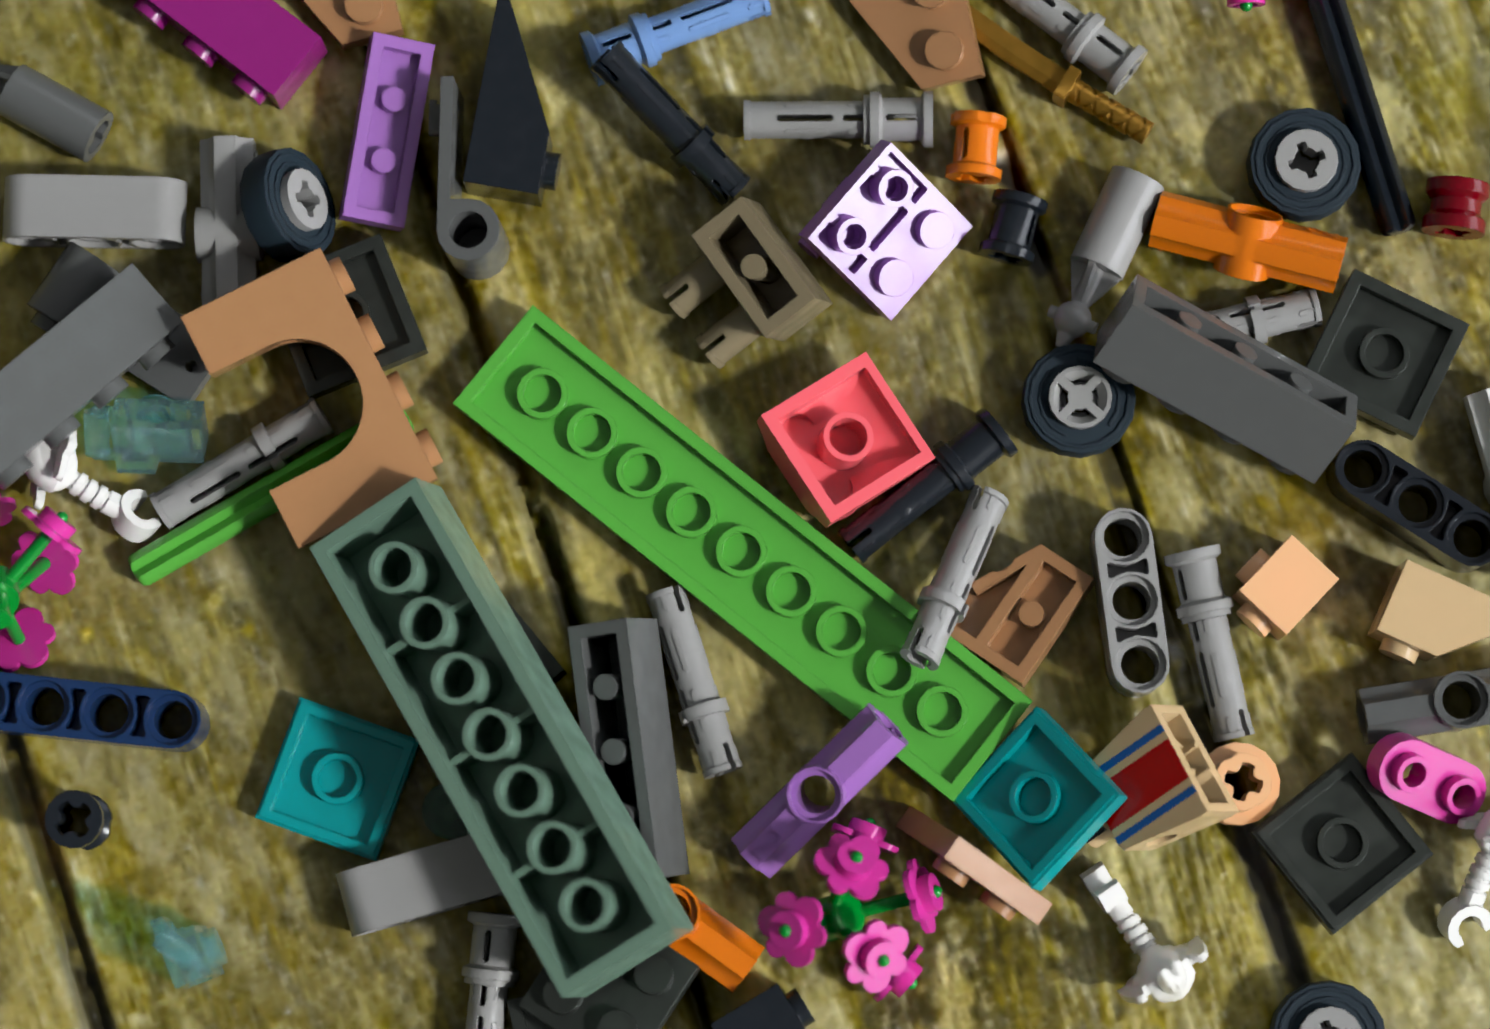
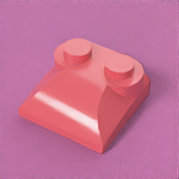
M864 352L765 412L757 420L769 454L805 509L825 528L848 518L856 509L906 479L936 458L867 352Z

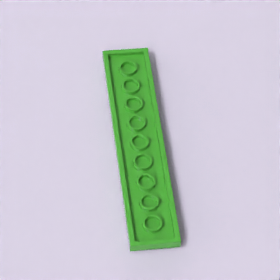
M534 305L453 402L455 408L676 584H680L686 592L848 721H851L868 703L884 712L908 741V744L895 758L951 803L1033 702L951 636L946 644L937 670L932 671L927 668L928 659L924 669L905 661L900 655V650L914 625L919 610Z

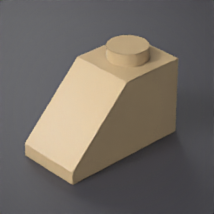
M1407 559L1396 567L1367 636L1381 642L1378 651L1401 663L1414 666L1417 658L1426 662L1489 638L1490 596Z

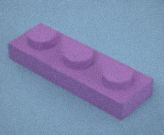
M373 32L369 36L339 220L398 232L404 229L435 48L434 44L379 32Z

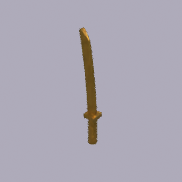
M970 5L978 43L1052 92V103L1063 108L1068 101L1076 107L1079 106L1088 114L1095 115L1100 121L1109 126L1111 125L1124 135L1127 134L1128 137L1136 142L1144 143L1154 126V122L1141 117L1137 112L1128 107L1125 108L1118 101L1112 98L1109 99L1104 93L1095 88L1093 89L1090 85L1081 81L1082 71L1070 65L1069 69L1065 70Z

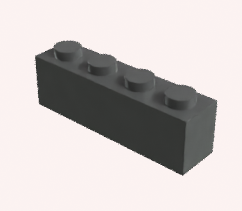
M133 263L0 370V487L3 491L33 466L32 462L26 457L42 442H45L51 450L56 448L82 425L74 417L90 402H93L99 410L104 408L129 386L122 378L127 371L138 362L148 371L175 347L168 337L183 321Z
M1139 274L1136 275L1098 331L1093 362L1101 366L1109 377L1119 383H1132L1154 395L1168 410L1176 414H1188L1210 426L1224 441L1234 445L1243 444L1266 457L1269 463L1282 473L1288 475L1297 474L1315 484L1356 429L1357 395Z
M621 618L567 627L580 729L664 876L690 874L658 619Z

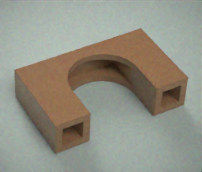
M321 248L181 316L201 359L213 378L274 348L293 343L313 344L334 352L350 366L358 378L363 398L362 417L357 432L347 447L331 460L269 490L298 549H302L326 537L413 478L429 483L437 481L438 478L433 467L443 463L427 428L414 433L403 411L413 406L414 403L398 371L385 376L374 354L385 348L369 314L367 313L356 319L345 297L356 291L340 257L337 256L327 261Z

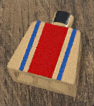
M1148 705L1093 759L1127 795L1128 799L1087 841L1092 847L1099 848L1114 837L1117 844L1124 851L1154 850L1232 817L1239 812L1183 706Z

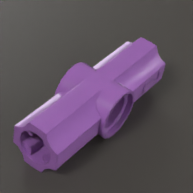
M868 703L808 763L803 765L793 778L731 840L737 846L739 853L755 870L762 872L769 879L772 878L816 833L838 815L843 807L908 744V741L884 712ZM817 775L829 780L835 790L834 803L821 806L810 801L804 789L807 777Z

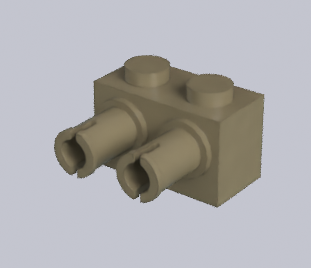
M740 196L692 234L703 255L670 281L663 283L659 287L665 299L669 297L673 299L669 305L683 319L724 285H727L733 292L739 306L704 333H700L695 337L701 349L707 347L709 351L705 354L706 357L719 369L724 367L727 361L761 335L765 338L784 342L833 304L761 203Z

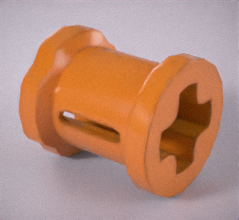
M960 110L951 114L950 125L956 128L953 163L946 165L945 177L949 180L965 184L990 185L1000 183L1002 170L996 167L999 132L1006 128L1007 118L998 113L980 110Z

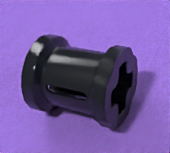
M995 189L991 201L996 205L988 240L980 242L978 252L982 256L1005 264L1029 267V265H1033L1035 257L1030 248L1038 217L1046 214L1048 203L1037 196L1025 192Z
M79 790L65 791L57 795L47 807L44 816L45 828L50 838L60 846L70 849L82 848L93 850L101 846L111 834L113 814L108 804L98 796ZM73 807L85 811L91 810V814L85 820L86 826L89 828L86 834L75 831L68 832L67 830L74 821L69 812Z

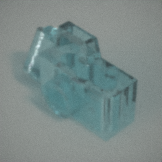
M150 394L141 399L115 398L114 406L106 405L99 410L94 405L83 411L85 456L92 457L95 460L115 461L117 473L155 474L159 462L204 463L209 437L204 401L171 400L163 395ZM110 432L113 448H110Z
M163 916L149 921L155 938L152 947L162 954L175 989H190L225 974L222 965L228 963V958L215 927L208 929L207 926L192 925L187 928L182 927L178 929L168 917Z

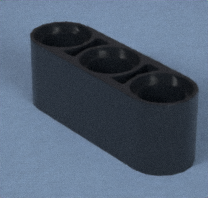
M1356 440L1347 444L1338 452L1328 465L1326 483L1330 492L1339 501L1446 569L1456 573H1469L1490 562V514L1380 444L1370 440ZM1359 457L1371 465L1374 472V480L1370 487L1359 488L1347 480L1344 474L1346 459ZM1412 491L1425 499L1428 506V514L1424 522L1414 523L1407 520L1401 514L1399 509L1401 493ZM1457 526L1471 527L1479 534L1482 540V549L1478 557H1467L1456 549L1453 535Z

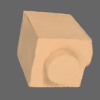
M1291 535L1271 556L1260 548L1235 574V577L1243 585L1235 592L1232 598L1241 605L1236 614L1254 633L1262 638H1265L1270 633L1277 640H1280L1296 626L1339 578Z

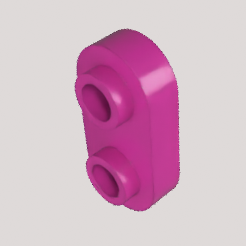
M1397 732L1383 737L1372 748L1367 760V776L1375 789L1401 804L1445 823L1457 824L1459 818L1475 815L1485 799L1486 781L1482 772L1475 765L1407 733ZM1413 763L1409 776L1403 779L1404 770ZM1461 786L1459 794L1453 799L1454 792Z

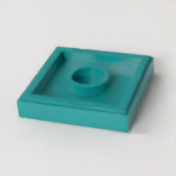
M300 697L255 818L373 861H378L420 744L416 738Z
M1036 706L983 763L953 803L1032 889L1041 891L1128 797L1046 710Z

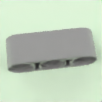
M8 175L5 177L2 241L7 244L24 247L65 248L71 241L82 248L180 249L185 247L188 183L177 178L159 176Z
M1118 508L1109 511L1098 521L1090 535L1089 549L1093 578L1096 583L1094 585L1105 668L1109 683L1118 693L1126 697L1139 698L1149 695L1165 681L1169 673L1170 659L1153 534L1149 522L1141 513L1133 509ZM1115 524L1130 528L1137 539L1135 552L1128 556H1118L1110 552L1104 542L1106 528ZM1130 587L1141 593L1146 603L1145 612L1141 618L1128 620L1118 615L1112 604L1113 594L1117 589ZM1139 650L1146 653L1152 659L1154 674L1149 682L1138 684L1125 677L1121 669V659L1125 652Z
M471 835L358 866L335 875L352 937L384 930L504 895Z

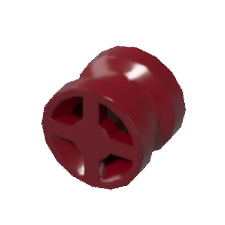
M1445 175L1428 178L1426 180L1425 194L1430 198V209L1422 217L1421 231L1431 236L1446 239L1472 240L1483 238L1485 236L1486 222L1481 217V206L1489 199L1490 185L1479 179Z

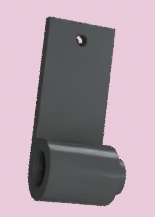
M441 76L440 104H437V100L429 101L428 128L429 137H439L436 218L438 241L456 272L468 279H488L499 273L508 262L510 254L509 239L498 216L489 205L480 200L462 199L464 98L453 76Z
M70 241L27 303L32 309L37 311L30 322L47 333L118 275L119 272L89 251ZM176 312V314H177L180 318H181V316H183V315H181L180 313ZM182 322L168 337L175 347L148 371L138 362L128 372L189 410L211 378V375Z

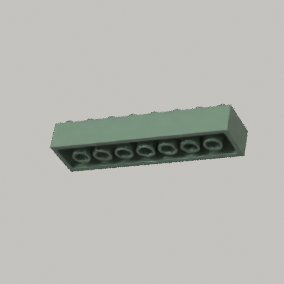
M413 478L309 547L562 998L589 996L695 929L442 487Z

